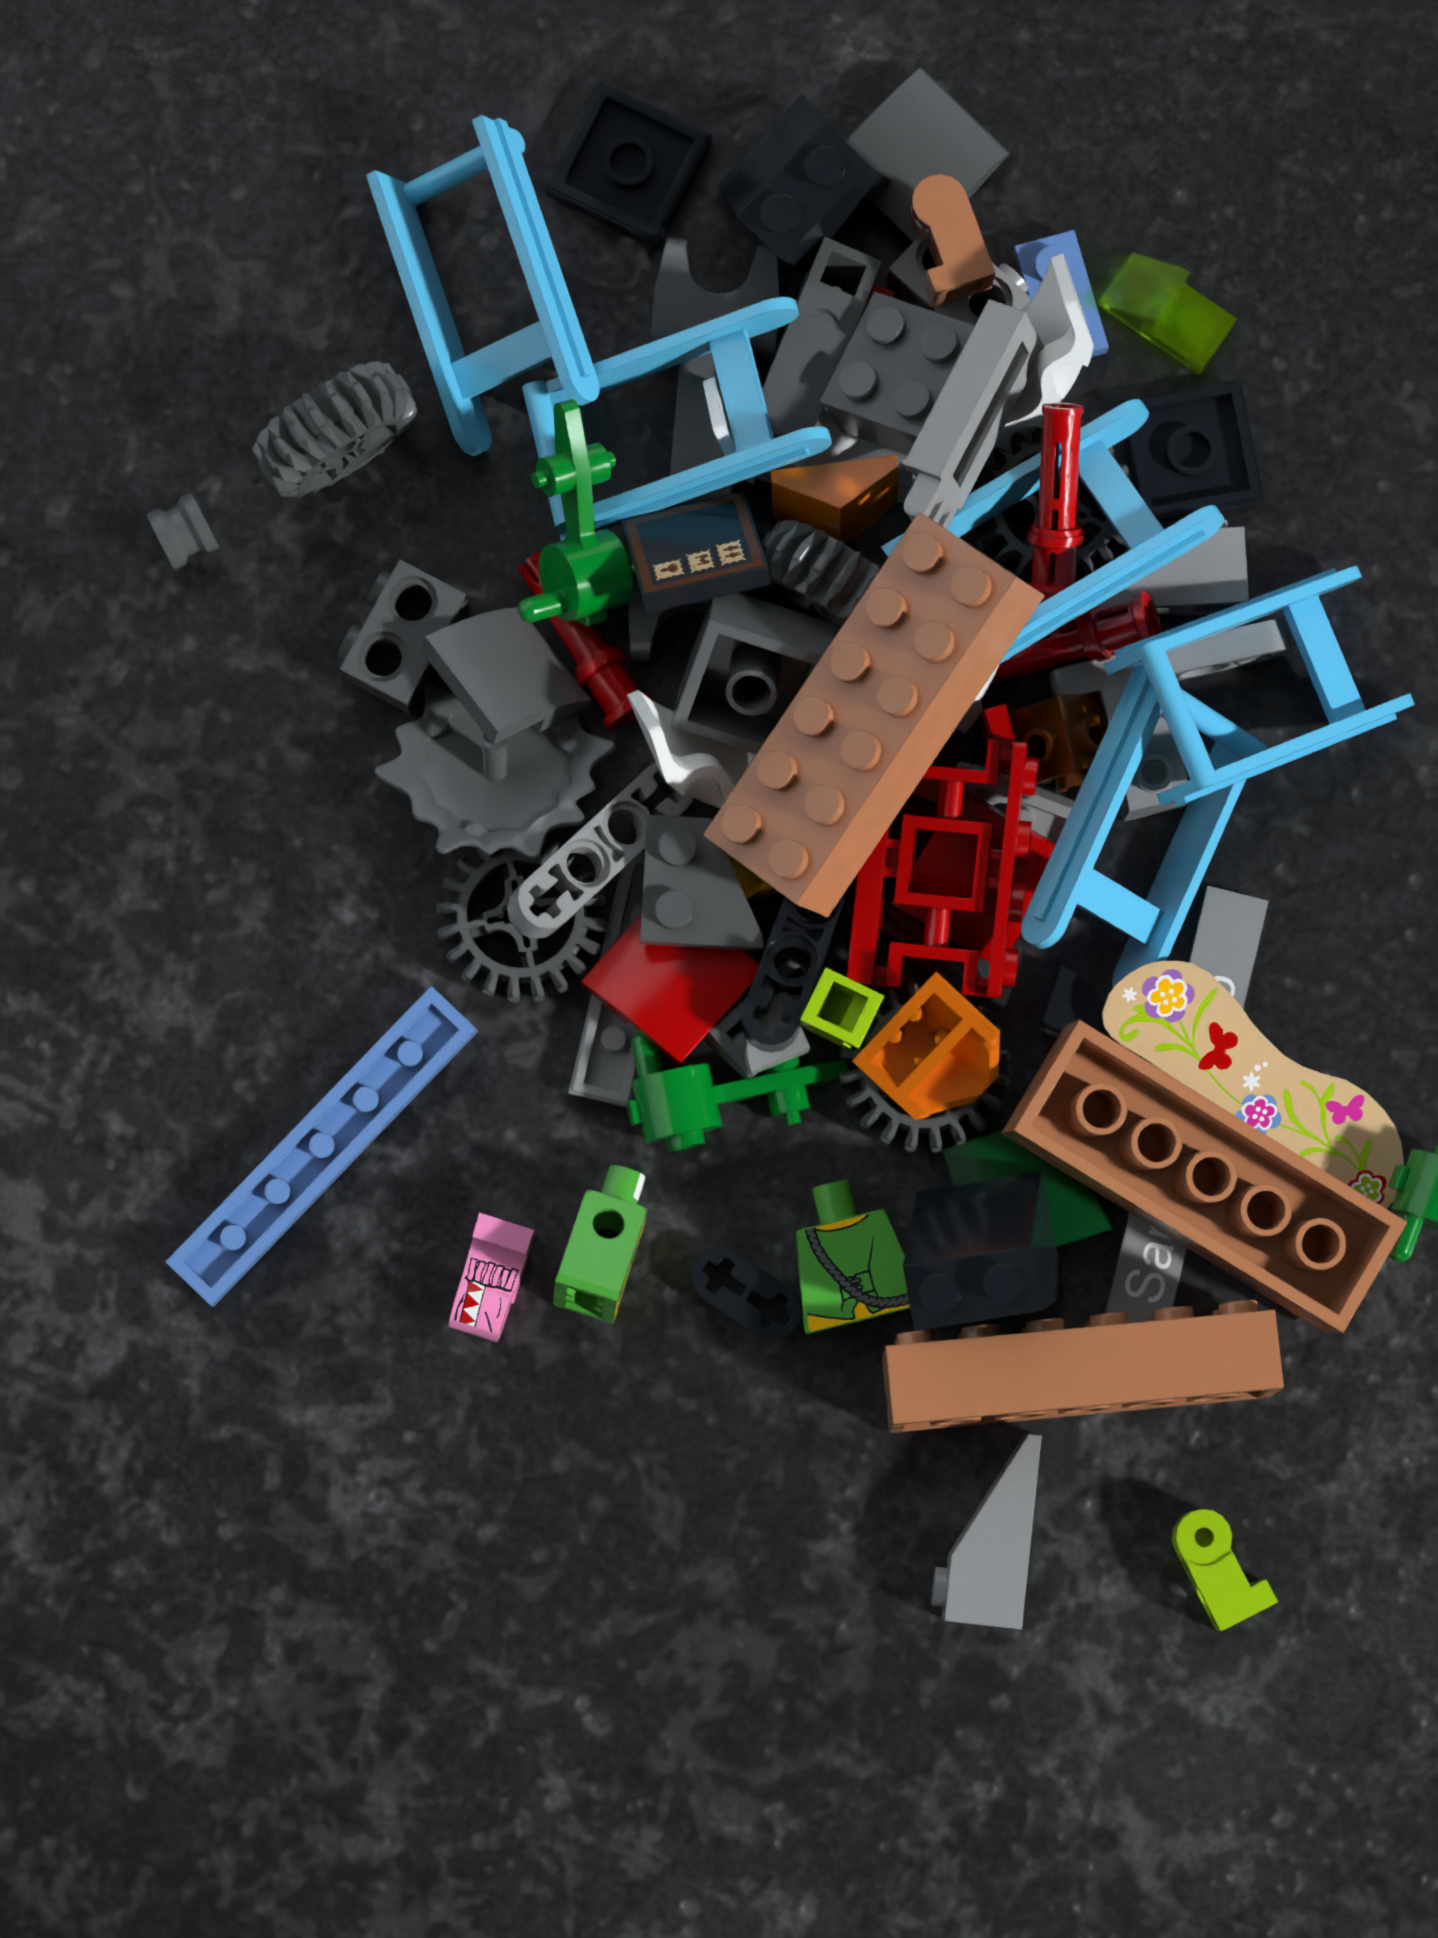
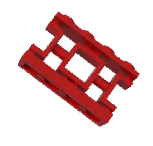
M988 739L985 771L930 765L922 779L940 780L936 818L903 814L901 840L891 839L892 822L857 874L847 978L859 984L898 988L901 985L903 957L909 956L965 962L962 986L963 995L1002 998L1003 986L1015 987L1019 949L1007 947L1010 922L1022 923L1026 885L1014 884L1016 859L1028 860L1032 834V821L1021 820L1023 795L1035 796L1039 758L1027 757L1028 744L1026 742ZM1001 761L1011 762L1003 846L1002 850L992 849L993 823L962 820L965 783L998 786ZM917 829L978 835L972 899L910 892ZM887 877L896 878L894 904L927 907L923 945L890 942L888 964L885 967L878 966L886 884ZM987 888L998 889L989 977H980L978 972L981 951L948 948L952 910L985 913Z

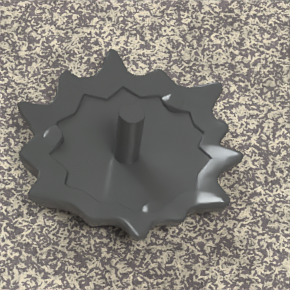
M424 682L422 689L424 700L423 717L396 728L395 736L401 748L400 756L376 767L374 771L376 777L410 798L412 815L417 821L431 825L438 830L439 837L435 846L437 852L448 854L459 847L470 846L479 849L488 856L497 851L510 850L529 860H534L541 855L545 838L550 831L563 827H576L584 822L585 816L576 805V801L590 794L595 789V783L591 778V770L601 759L614 752L616 746L612 740L587 734L581 727L578 713L541 732H538L534 725L492 745L454 693L444 690L432 682Z

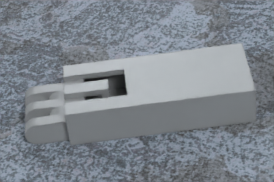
M990 299L988 300L904 462L907 471L914 474L912 477L914 484L904 501V510L911 521L914 520L920 511L948 529L956 511H961L1036 365L1039 352L1044 348L1025 311Z

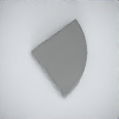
M780 992L774 996L767 1014L757 1013L754 1018L761 1021V1033L771 1036L776 1027L785 1029L788 1027L789 1024L781 1020L782 1005L787 993ZM802 1027L793 1044L778 1052L761 1051L752 1046L746 1039L745 1061L749 1075L751 1076L808 1053L810 1046Z

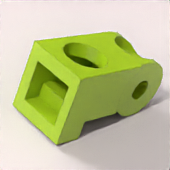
M825 968L800 1019L801 1026L844 1048L852 1050L854 1047L859 1050L884 999V995L831 969Z
M1198 1509L1186 1512L1177 1520L1172 1530L1171 1539L1174 1550L1215 1631H1223L1278 1603L1267 1579H1259L1251 1584L1248 1583L1230 1548L1232 1533L1228 1522L1222 1515L1213 1510Z

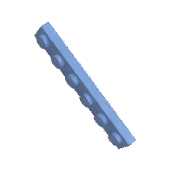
M430 986L170 1256L166 1263L208 1304L214 1307L474 1037L478 1030L440 993Z

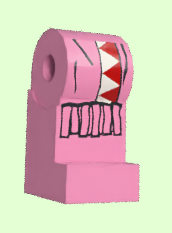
M479 1213L472 1236L473 1240L451 1311L449 1327L497 1343L511 1303L514 1304L536 1232L535 1230Z

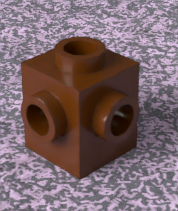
M1098 694L1057 695L1011 712L1017 742H1026L1028 744L1027 757L1039 758L1037 785L1054 784L1056 793L1081 789L1108 728L1103 719Z

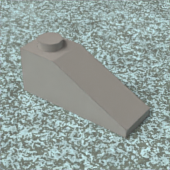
M1224 519L1220 529L1208 540L1097 605V607L1104 609L1131 601L1133 594L1142 590H1146L1150 594L1159 617L1210 615L1248 601L1249 591L1244 527L1228 528L1227 520Z
M1024 1434L948 1553L947 1568L935 1567L931 1605L943 1606L941 1618L944 1621L1022 1630L1042 1435Z

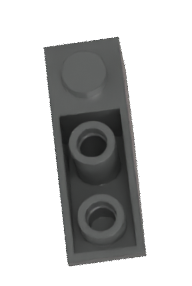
M825 236L811 262L796 298L799 316L785 326L762 385L772 430L781 436L799 429L815 427L823 408L820 400L856 329L882 262Z

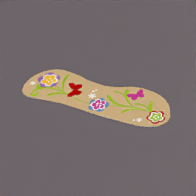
M1157 961L1132 971L1117 983L1109 993L1102 1011L1103 1027L1122 1046L1143 1057L1160 1070L1385 1209L1394 1201L1397 1191L1388 1188L1395 1165H1404V1158L1398 1132L1385 1110L1367 1092L1349 1081L1308 1069L1284 1056L1258 1030L1241 1005L1211 973L1193 963Z

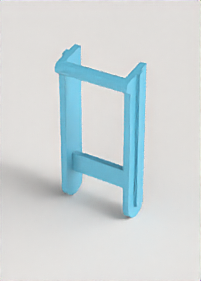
M483 115L472 120L480 146L406 183L376 170L366 174L453 436L460 448L471 456H476L489 450L492 443L491 430L479 397L480 393L552 359L565 393L570 399H574L578 405L583 406L596 400L600 390L599 381L522 156V152L525 151L524 139L517 130L508 127L507 121L501 118L492 120ZM489 170L540 321L465 356L416 206Z
M790 297L767 299L593 364L599 381L600 394L712 353L736 452L593 503L595 531L615 527L622 524L621 520L657 512L825 451L832 445L829 430L825 427L803 428L774 438L749 338L794 321L799 316L795 299ZM559 377L546 382L533 381L522 387L539 458L556 454L553 408L556 403L570 400L560 383ZM561 494L548 497L555 528L560 535L561 541L566 538L567 529Z
M1140 399L1126 401L1080 429L1078 478L1129 551L1039 604L1000 663L1212 537L1224 523V517L1219 509L1214 505L1198 509L1164 530L1111 455L1108 448L1132 435L1148 419L1149 411ZM1061 443L1059 445L1058 478H1060L1061 473ZM1041 452L969 494L961 511H956L948 530L960 537L1038 491L1040 486ZM904 533L881 546L887 557L890 556Z
M1357 565L1336 572L1335 568L1122 647L1114 651L1116 658L1103 664L1107 676L1140 663L1143 664L1190 780L1157 794L1161 806L1175 801L1178 807L1396 720L1395 713L1415 705L1411 693L1368 710L1365 709L1319 599L1320 595L1362 578ZM1283 610L1330 725L1214 770L1167 653Z
M1141 663L1135 665L1021 925L1022 936L1028 943L1040 949L1048 948L1062 937L1076 906L1128 936L1129 939L1113 974V988L1125 976L1139 967L1157 961H1167L1246 781L1245 779L1188 803L1146 900L1093 869L1162 713L1144 666ZM1182 690L1198 731L1215 741L1209 755L1214 770L1267 750L1265 743Z

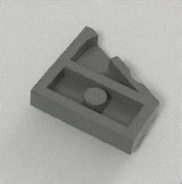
M647 814L640 944L763 951V935L727 853L703 835L712 822L711 818Z

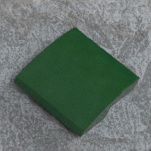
M1003 1130L967 1141L960 1146L955 1145L942 1150L953 1185L1043 1170L1056 1247L1111 1230L1100 1194L1001 1134Z

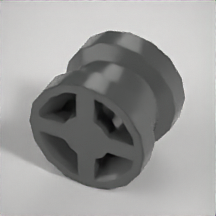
M192 492L181 496L177 506L167 511L157 508L146 514L174 570L186 565L188 557L198 551L210 553L219 548Z

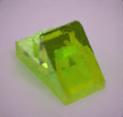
M1133 252L1097 305L1194 372L1200 374L1235 325L1237 318L1188 286L1186 282L1190 272L1185 268Z

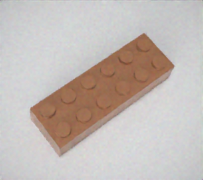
M919 511L703 835L796 905L829 917L1045 595Z
M1081 1020L1065 1025L1001 1132L1007 1138L1324 1333H1344L1407 1224L1405 1220Z
M1247 1300L1219 1304V1309L1213 1310L1212 1316L1194 1317L1193 1307L1182 1306L1154 1310V1316H1149L1148 1322L1129 1323L1128 1313L1118 1312L1090 1316V1322H1086L1083 1328L1065 1329L1064 1319L1054 1318L1026 1322V1328H1022V1333L1000 1335V1326L998 1324L961 1328V1334H958V1339L936 1341L935 1331L933 1330L900 1333L896 1335L897 1340H894V1345L885 1346L882 1355L889 1433L1270 1398L1284 1388L1275 1310L1258 1311L1257 1301Z

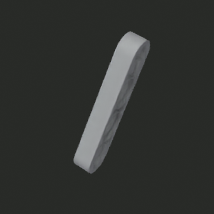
M1274 619L1230 629L1167 653L1177 680L1180 681L1275 659L1291 653L1293 649L1286 620ZM1112 655L1110 660L1116 658L1115 655ZM1090 660L1056 669L1048 674L1052 695L1054 697L1070 694H1098L1101 688L1128 683L1135 666L1107 676L1103 664L1110 660L1103 662Z
M656 762L647 767L512 893L508 901L507 911L509 920L515 929L524 936L534 939L546 938L554 933L645 848L647 814L679 816L689 807L693 797L686 793L683 796L665 782ZM665 783L672 792L668 798L664 799L649 813L647 808L641 803L658 786ZM619 815L631 821L636 831L634 844L625 845L612 837L608 828L610 816ZM569 854H583L591 860L596 871L593 882L583 883L572 877L567 867ZM554 885L562 895L546 909L545 913L537 917L529 907Z

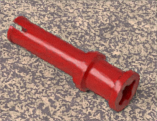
M1045 403L1042 405L1043 431L1038 523L1031 525L1027 535L1028 543L1033 545L1032 581L1027 584L1045 595L1042 600H1047L1076 583L1078 547L1084 544L1085 539L1082 527L1076 524L1080 429L1083 406L1073 403ZM1060 443H1061V444H1062V454H1061L1060 492H1058V491H1057V484H1058L1059 445H1060ZM1056 510H1058V522H1056ZM1054 553H1055V555H1056L1055 575H1054V573H1053V568H1054Z
M541 551L526 559L530 566L526 563H521L517 568L518 573L523 577L534 596L544 593L539 576V557ZM557 616L548 618L577 664L574 670L576 681L581 687L589 688L606 717L603 720V724L607 731L618 730L637 720L627 694L637 690L642 691L624 664L628 659L624 650L618 648L617 645H609L596 624L585 626L575 620L563 621ZM643 693L648 698L655 701L651 693Z
M1146 590L1135 592L1131 601L1104 609H1099L1097 606L1077 617V619L1072 620L1008 660L1000 663L989 686L1018 676L1021 677L1059 666L1076 659L1088 657L1091 661L1097 660L1098 662L1110 660L1112 652L1162 633L1159 615L1150 594Z

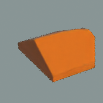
M897 455L770 471L773 519L777 521L796 520L799 523H807L814 529L823 530L832 538L838 541L841 540L843 543L857 538L897 504Z
M935 972L852 1062L913 1119L919 1120L929 1117L933 1113L973 1103L999 1076L1000 1030L940 974Z

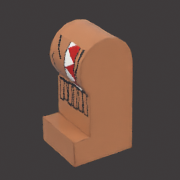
M943 174L931 175L923 179L914 190L909 214L911 225L915 232L927 240L936 266L927 270L924 284L932 308L991 289L996 273L966 191L961 183L953 177Z

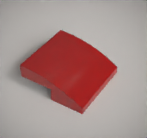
M965 790L962 820L993 823L992 849L1002 850L1006 813ZM1032 830L1028 860L1016 859L1014 884L1026 885L1023 917L1056 843ZM931 831L924 848L913 863L910 892L972 899L978 835ZM987 888L985 913L952 910L949 939L964 948L981 951L980 957L989 963L991 960L998 889ZM894 893L890 904L925 924L927 907L894 904ZM1010 922L1008 948H1012L1021 934L1022 923Z
M640 914L579 983L626 1025L631 1023L676 1065H679L753 983L759 964L744 950L640 944Z

